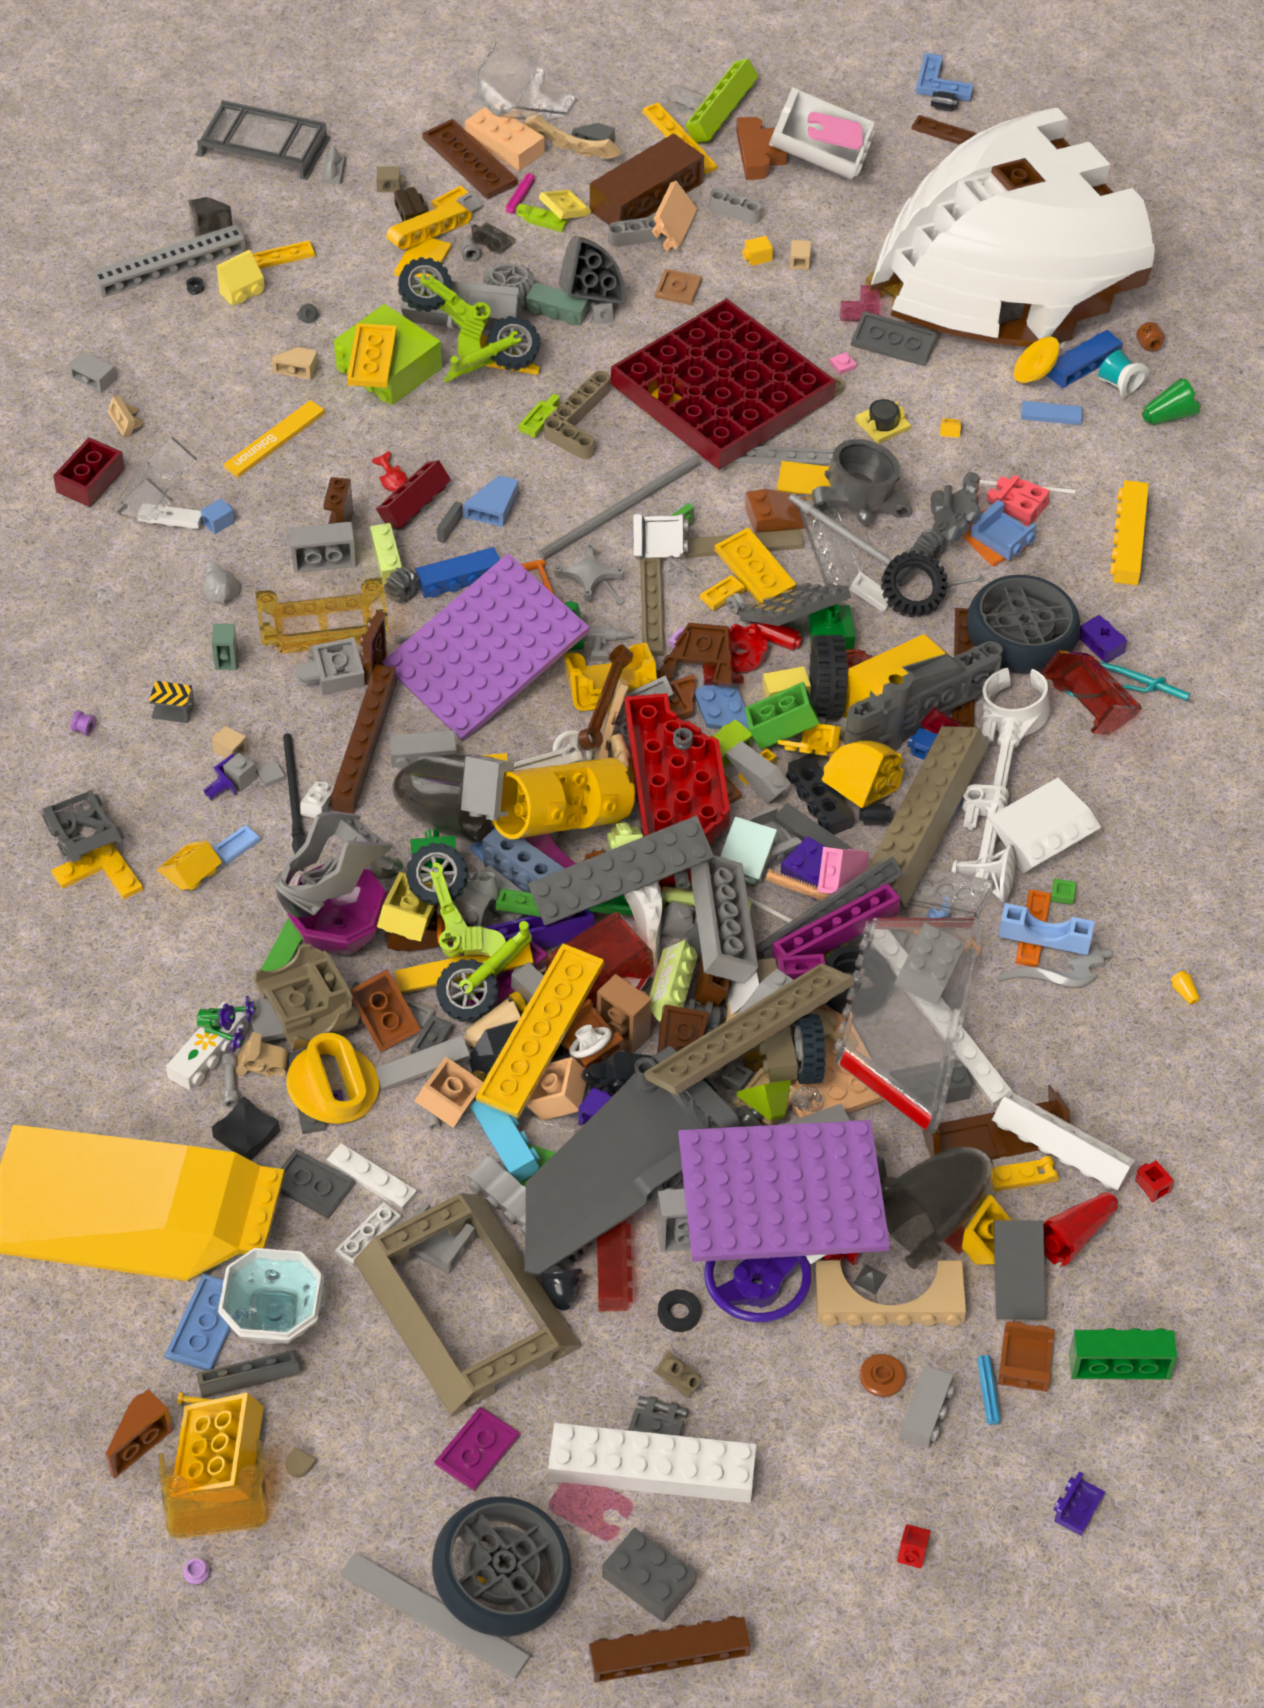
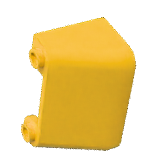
M647 642L634 644L629 647V650L633 653V658L623 668L620 678L628 682L629 688L627 693L657 680L656 662ZM578 652L565 653L563 655L564 666L575 708L580 711L595 710L612 663L586 666L582 654Z

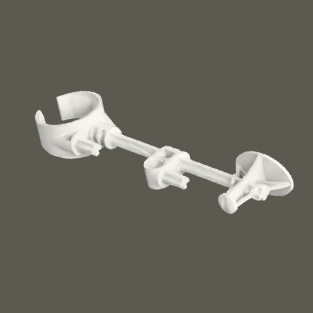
M1008 668L995 672L984 683V703L980 718V724L983 726L982 733L987 744H990V741L994 740L995 730L999 731L998 743L1001 745L994 784L970 785L963 795L964 802L962 808L966 812L964 827H968V830H973V827L976 828L978 815L987 816L979 858L975 861L954 860L951 868L953 880L961 879L974 882L973 888L978 889V891H986L988 889L1004 903L1011 892L1015 875L1016 859L1013 845H1008L1005 850L993 856L997 832L988 817L1007 806L1009 791L1006 789L1013 749L1019 745L1024 736L1041 728L1047 721L1050 713L1047 681L1041 673L1034 669L1030 673L1031 684L1043 695L1034 704L1024 708L1006 709L991 702L998 692L1011 686ZM1001 857L999 861L993 862V860ZM988 881L994 882L996 890L988 884Z

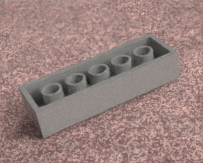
M714 855V859L690 868L704 973L745 984L758 968L743 864Z

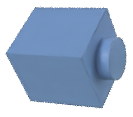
M222 499L201 510L202 523L214 534L234 523L235 512L232 506L226 504Z

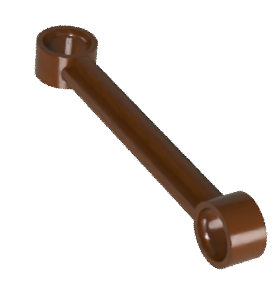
M623 644L618 645L611 652L609 661L612 662L589 726L578 734L579 744L584 750L589 751L602 745L603 737L600 729L623 668L633 658V653Z

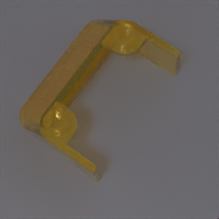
M261 1440L256 1441L258 1464L247 1465L240 1470L238 1475L239 1485L190 1492L187 1490V1483L183 1477L168 1475L164 1453H158L167 1533L172 1538L183 1539L258 1529L267 1524L269 1520V1507Z

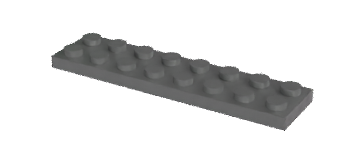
M694 816L530 882L528 886L546 927L712 860L714 855L698 817Z

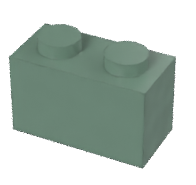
M213 624L212 650L215 670L237 669L238 644L235 624Z

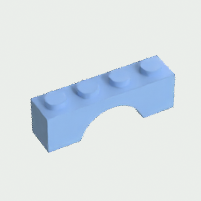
M1005 903L998 937L1088 955L1095 921L1072 917L1063 923H1046L1035 918L1027 907Z

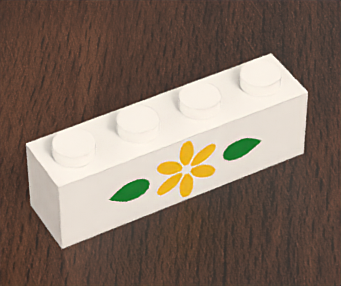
M222 1002L218 1008H223L225 1002ZM235 1012L236 1019L230 1030H225L224 1027L220 1026V1023L214 1029L234 1036L240 1027L244 1030V1035L247 1030L246 1015L242 1012ZM200 1027L166 1065L168 1078L191 1091L195 1085L198 1086L202 1083L209 1069L216 1067L220 1056L230 1051L232 1041L212 1033H205L204 1028Z

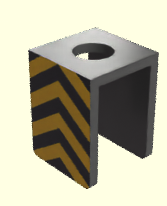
M155 681L149 698V703L155 705L151 716L152 719L188 723L194 706L192 685Z

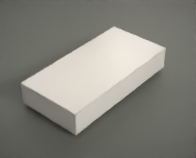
M859 572L849 590L884 612L888 607L886 603L888 598H883L882 595L884 590H881L879 584Z

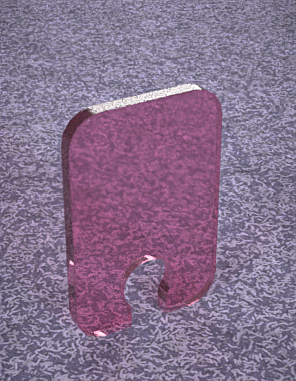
M561 1482L549 1501V1508L554 1514L596 1537L610 1541L617 1536L621 1528L604 1522L603 1514L609 1509H614L627 1519L633 1510V1504L631 1500L608 1487Z

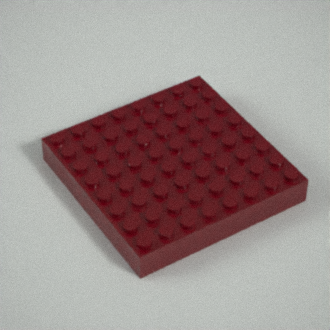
M726 298L611 366L610 384L720 470L834 399L836 380ZM658 389V399L650 394ZM674 393L682 397L677 401L673 402Z

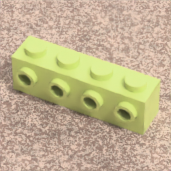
M616 823V827H611V833H607V843L610 850L642 838L643 834L638 826H630L629 823Z

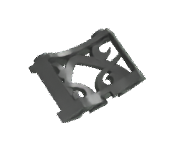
M92 790L45 807L40 812L50 834L58 837L57 846L62 855L67 856L66 858L69 863L81 860L80 855L112 842L115 845L123 843L124 835L119 826L116 827L114 822L109 821L100 807L102 803L98 794H94ZM86 800L90 805V809L83 810L81 803L78 807L79 814L73 811V804ZM67 806L69 808V812H55ZM77 824L96 828L95 833L90 837H74L78 829Z

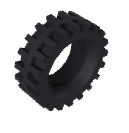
M813 635L809 665L810 695L814 701L818 717H842L845 712L847 653L845 651L846 644L843 635Z

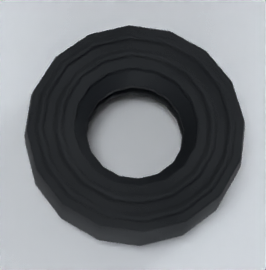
M675 1289L662 1296L658 1303L657 1315L660 1323L666 1329L673 1332H685L691 1330L701 1318V1305L693 1293L687 1290ZM675 1304H683L688 1308L689 1313L684 1318H676L671 1315L670 1308Z

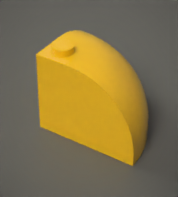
M857 741L840 747L831 756L829 762L824 767L822 781L859 807L864 808L899 789L904 769L901 768L904 759L894 749L879 742Z

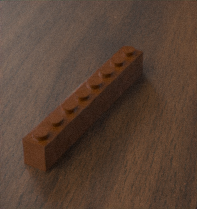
M379 664L374 666L331 794L333 811L352 814L355 812L397 684L396 667Z

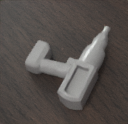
M588 625L591 631L583 639L585 642H594L591 651V661H609V652L601 650L602 644H606V641L634 637V633H627L616 628H604V626Z

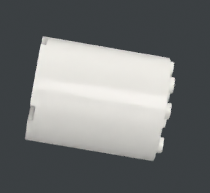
M792 87L769 145L852 180L853 176L857 177L863 165L866 152L871 144L870 141L875 133L872 130L875 122ZM817 112L859 123L862 126L863 143L861 148L856 150L811 139L808 136V127H814L818 130H823V127L819 124L808 123L809 113Z

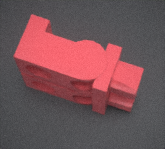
M1013 475L1011 479L1001 476L996 486V489L1001 491L991 488L987 493V501L994 504L997 500H1000L1005 504L1004 513L1021 520L1022 524L1027 527L1037 519L1038 514L1040 515L1049 504L1050 490L1019 479V476Z

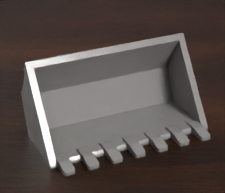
M413 279L410 281L411 286L419 284ZM451 281V290L467 304L474 306L478 302H483L490 307L491 312L486 327L483 330L490 331L494 323H497L501 318L522 316L525 301L517 287ZM402 300V315L413 323L440 325L450 328L459 327L448 314L440 309H432L431 312L422 310L420 312L416 311L414 307L410 308L408 303H404Z

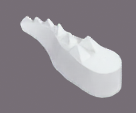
M658 881L624 895L636 923L639 959L644 971L649 974L652 982H654L660 961L659 942L662 920V897Z

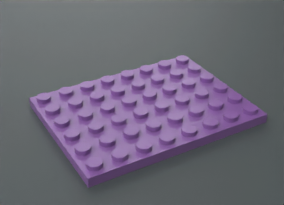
M508 553L383 660L382 664L396 667L397 679L450 730H454L458 738L464 741L591 630L586 623Z
M871 1120L678 1131L692 1262L889 1251L890 1244Z

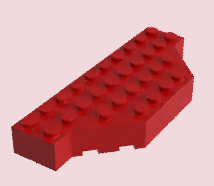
M668 693L624 697V713L643 837L697 816L710 846L730 824V806L719 740L702 733L701 729L691 722H685L678 718L677 714L670 710ZM679 728H687L693 734L692 746L686 750L677 749L673 744V733ZM689 868V869L685 870V872L688 873L689 881H690L689 883H692L691 873H690V868ZM674 875L658 881L659 886L676 884Z

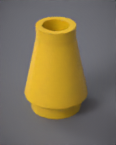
M1186 970L1178 972L1170 979L1172 982L1171 986L1187 1001L1189 1006L1200 1001L1201 997L1197 992L1193 978Z

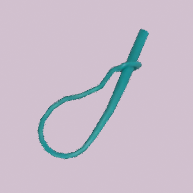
M1072 660L1060 669L1058 675L1059 686L1065 693L1084 700L1101 698L1111 692L1124 689L1140 692L1161 690L1186 701L1189 700L1191 693L1166 684L1167 680L1165 677L1154 679L1121 666L1094 660ZM1084 663L1118 672L1149 686L1141 688L1124 685L1108 689L1099 694L1085 696L1068 690L1063 684L1062 676L1069 666Z

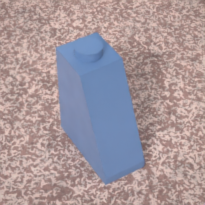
M500 475L464 503V518L503 527L519 493L518 480Z

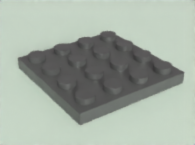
M804 583L799 585V589L794 591L793 589L781 592V596L776 598L775 596L764 598V603L746 605L744 610L739 611V616L741 620L780 626L850 599L851 595L849 590L841 589L840 587L832 588L830 585L821 586V584L811 585V583Z

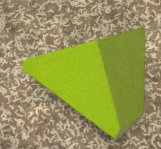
M791 1080L762 1084L737 1092L736 1096L770 1121L784 1119Z

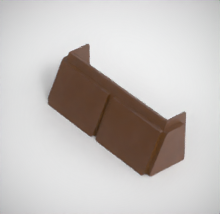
M1048 1085L1049 1101L1035 1105L1070 1124L1069 1108L1059 1093L1055 1092L1051 1085ZM996 1112L935 1124L931 1118L927 1129H923V1137L935 1170H946L1000 1159V1157H1010L1039 1151L1040 1149L1032 1142L1022 1141L1016 1133L998 1127L997 1123L992 1121Z

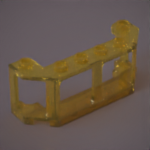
M382 577L365 580L361 585L362 594L278 603L277 594L271 590L255 591L261 643L266 646L271 644L277 647L278 652L281 654L309 651V646L312 647V645L352 637L355 638L356 645H360L361 636L363 633L366 634L370 618H374V616L370 617L369 607L380 596L382 609L376 611L385 613L387 631L389 629ZM352 610L362 611L364 625L328 629L326 619L328 613ZM261 611L274 618L275 628L270 626V622L263 623ZM308 615H316L318 617V631L283 634L282 619Z

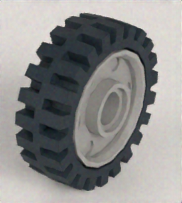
M807 1014L793 1023L792 1040L798 1064L797 1081L799 1084H817L823 1082L825 1074V1035L820 1015Z

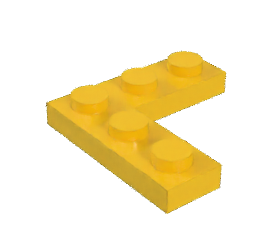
M113 843L81 855V860L74 863L67 862L51 870L52 875L62 889L103 870L123 900L143 891V886Z

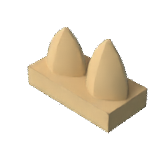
M112 396L108 414L123 437L131 436L132 431L141 427L144 423L141 419L132 416L139 411V408L124 403L120 396Z

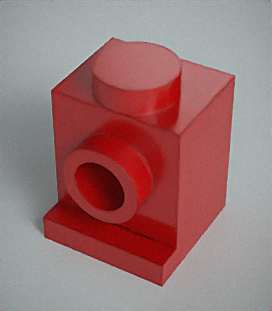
M1157 1160L1150 1164L1145 1163L1141 1165L1137 1170L1135 1178L1136 1183L1147 1194L1152 1203L1169 1194L1174 1180Z

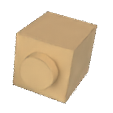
M792 240L790 269L809 270L811 241Z
M224 726L212 738L213 752L224 758L233 753L235 755L238 753L242 755L247 750L246 736Z

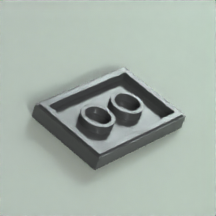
M297 1149L294 1150L280 1168L284 1169L285 1172L280 1193L328 1219L355 1185V1180Z

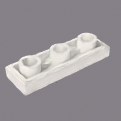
M143 503L138 513V521L148 524H164L169 527L179 526L187 529H198L202 521L201 511Z
M383 1202L335 1249V1254L354 1267L356 1265L354 1259L374 1237L393 1228L402 1219V1215Z

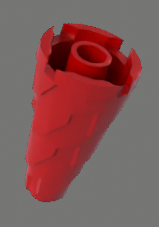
M1103 1192L1092 1199L1077 1204L1043 1221L1044 1256L1054 1265L1061 1262V1266H1066L1073 1261L1075 1256L1090 1242L1092 1236L1117 1211V1198L1111 1193Z

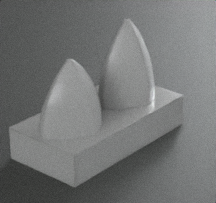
M332 146L329 154H326L321 178L322 183L341 184L345 155H339L335 146Z

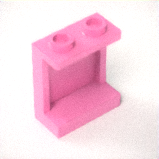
M823 847L818 892L832 894L867 870L869 852Z

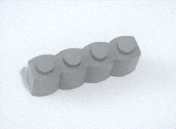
M486 1156L467 1175L468 1186L474 1193H481L486 1196L485 1201L493 1209L498 1207L504 1212L502 1215L509 1223L513 1224L515 1222L521 1226L520 1231L525 1235L526 1187L521 1185L492 1158Z

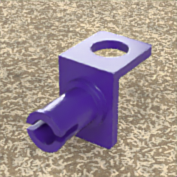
M234 753L214 767L218 779L202 789L207 797L209 796L210 800H213L214 797L225 789L230 790L235 796L237 795L233 783L225 776L223 767L224 764L235 756Z

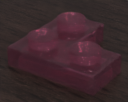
M860 285V301L841 300L840 321L859 322L863 311L879 315L880 288L870 291L871 285Z

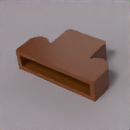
M757 117L737 118L736 133L745 180L765 179L769 176L770 166L787 164L788 153L769 145L775 128H762L763 122Z

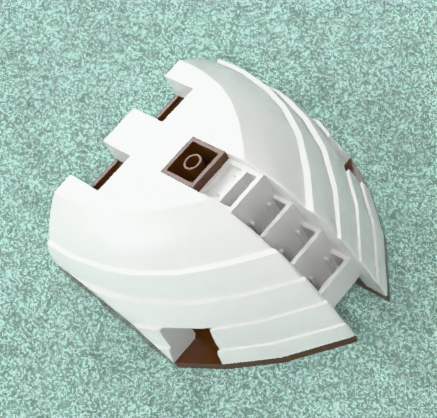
M1058 107L1017 117L986 129L963 142L922 180L913 196L907 200L883 242L870 291L903 282L904 285L900 295L895 299L891 316L948 335L993 344L1029 347L1044 337H1054L1059 343L1068 341L1073 338L1077 321L1109 313L1115 294L1147 285L1153 265L1155 245L1152 243V233L1144 200L1133 188L1114 193L1105 184L1111 164L1090 142L1073 146L1067 143L1063 135L1068 118ZM1000 300L1025 303L1021 318L999 324Z

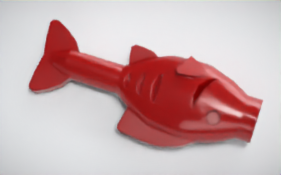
M388 451L372 459V463L384 468L386 474L380 476L379 480L386 490L394 492L408 477L406 473L401 471L399 465L394 468L389 463L391 453Z

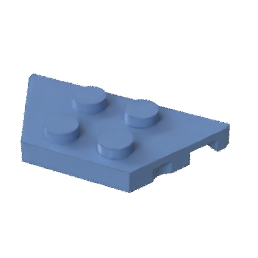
M711 679L694 692L695 700L707 728L721 729L725 724H729L736 719L749 730L745 706L734 679L733 688L715 686L713 679Z

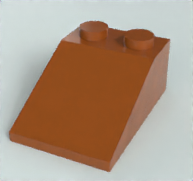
M770 489L746 492L745 509L754 533L815 527V523L811 514H805L799 506L788 500L792 493ZM797 495V496H799L800 498H802L803 500H805V497H804V496H802V495Z
M388 969L349 989L353 997L352 1002L358 1009L380 1052L421 1030Z
M149 1389L143 1394L136 1395L128 1405L106 1451L110 1474L114 1479L173 1431L168 1408Z

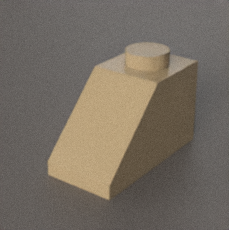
M296 347L272 358L274 373L311 380L318 365L317 350Z

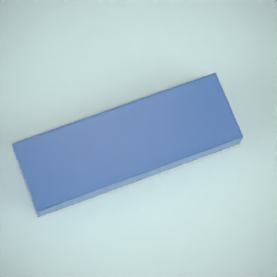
M1023 401L1021 419L1081 425L1082 406Z

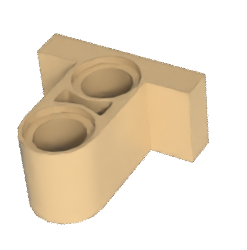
M253 1032L237 1054L235 1074L244 1076L247 1071H252L270 1077L272 1075L285 1076L288 1051L282 1047L261 1042L262 1034Z

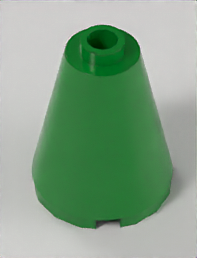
M1181 378L1143 407L1142 417L1146 423L1150 422L1151 425L1182 419L1199 414L1200 404L1199 401H1194L1193 396L1196 393L1191 384L1186 379Z

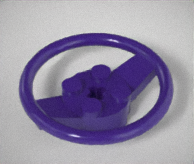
M806 1256L745 1259L734 1269L733 1279L716 1287L714 1280L716 1261H706L705 1284L713 1301L729 1315L748 1322H771L791 1314L807 1297L812 1281L811 1265ZM800 1264L802 1270L800 1289L796 1296L785 1306L763 1313L749 1312L734 1306L748 1304L763 1308L771 1305L778 1299L782 1282ZM759 1280V1281H761L762 1283H761V1284H758L757 1282H756V1283H753V1281Z

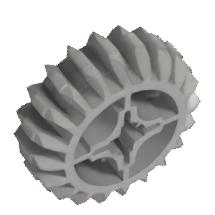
M502 262L501 265L495 264L494 267H489V270L485 271L483 284L517 287L523 299L527 297L535 283L534 275L530 268H525L524 265H518L517 263L511 264L510 262L508 264Z

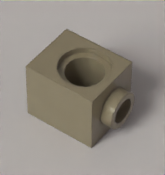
M377 167V192H395L400 190V186H404V174H400V167Z

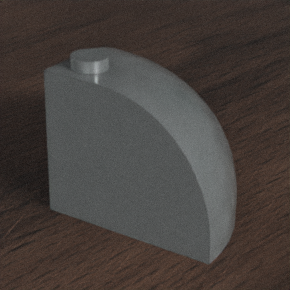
M573 236L564 255L559 279L560 287L567 296L624 304V280L616 261L597 243L584 237Z

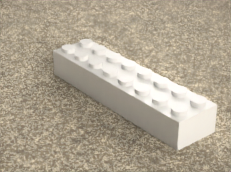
M554 1423L548 1465V1482L751 1503L756 1444Z

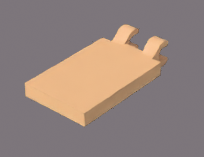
M677 181L670 183L653 219L656 222V226L652 233L656 238L659 237L660 233L667 237L663 244L667 252H669L672 246L674 249H677L681 245L697 211V207Z

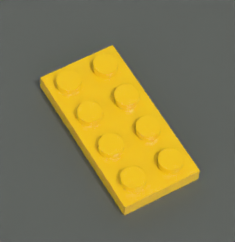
M357 323L347 385L388 387L397 326Z
M749 527L714 546V551L758 604L764 603V598L771 596L776 598L781 596V592L785 590L796 589V583Z

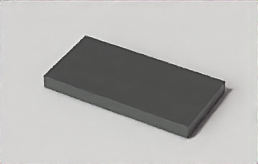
M863 311L851 340V346L926 366L938 333Z
M994 1220L996 1319H1046L1043 1220Z

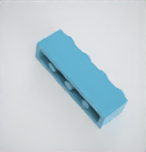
M478 1101L470 1104L474 1115L509 1174L519 1183L535 1174L540 1169L537 1164L540 1158L534 1148H528L527 1144L530 1141L525 1132L517 1130V1127L520 1126L517 1119Z

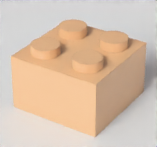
M445 1056L423 1086L415 1102L454 1128L484 1082Z
M573 1057L549 1063L526 1106L541 1120L578 1112V1107L583 1101L586 1082L581 1076L584 1068Z

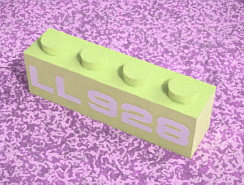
M686 940L663 949L649 995L651 998V1012L659 1022L661 1021L662 1006L664 1004L684 1008L698 957L696 950Z

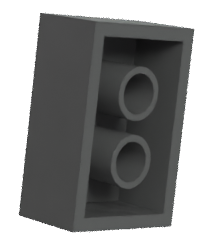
M635 1527L602 1565V1577L663 1623L694 1587L696 1581V1572Z

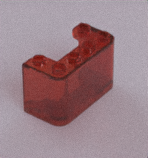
M618 912L611 914L565 943L568 946L604 960L605 965L584 1000L585 1002L590 999L593 1002L594 1009L597 1004V991L615 974L621 978H626L633 973L635 978L644 979L654 971L652 950ZM560 947L553 950L547 956L546 970H548Z

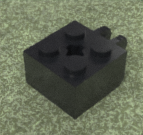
M617 1051L600 1063H594L590 1068L584 1069L581 1076L585 1082L590 1083V1090L594 1087L613 1096L635 1073V1063L641 1058L651 1059L652 1055Z

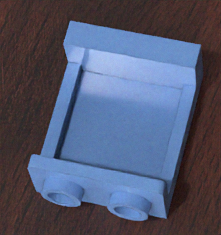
M997 500L981 514L980 519L975 524H972L970 536L1002 557L1010 560L1015 555H1019L1025 546L1034 542L1037 525L1032 523L1027 528L1004 513L1005 504Z

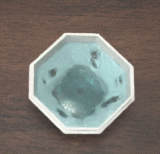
M253 1248L226 1268L218 1313L241 1339L269 1345L275 1343L288 1344L296 1337L302 1336L307 1329L316 1323L324 1276L306 1255L300 1251Z

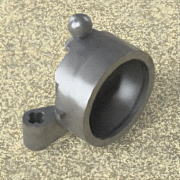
M852 439L839 444L833 453L828 471L825 470L824 473L831 487L819 486L812 491L814 507L824 514L838 508H851L853 512L858 513L857 519L864 525L871 523L873 520L872 512L876 510H886L896 518L907 517L911 513L907 494L903 491H894L896 482L900 479V465L897 458L884 446L869 440Z

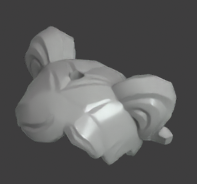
M209 562L205 565V573L203 572L202 577L206 579L203 586L204 595L212 603L225 605L226 601L232 600L239 593L238 581L232 574L223 571L222 567L216 562Z

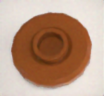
M877 1354L864 1361L861 1365L859 1377L862 1386L867 1392L874 1396L889 1397L900 1392L905 1384L906 1372L904 1366L895 1357L887 1354Z

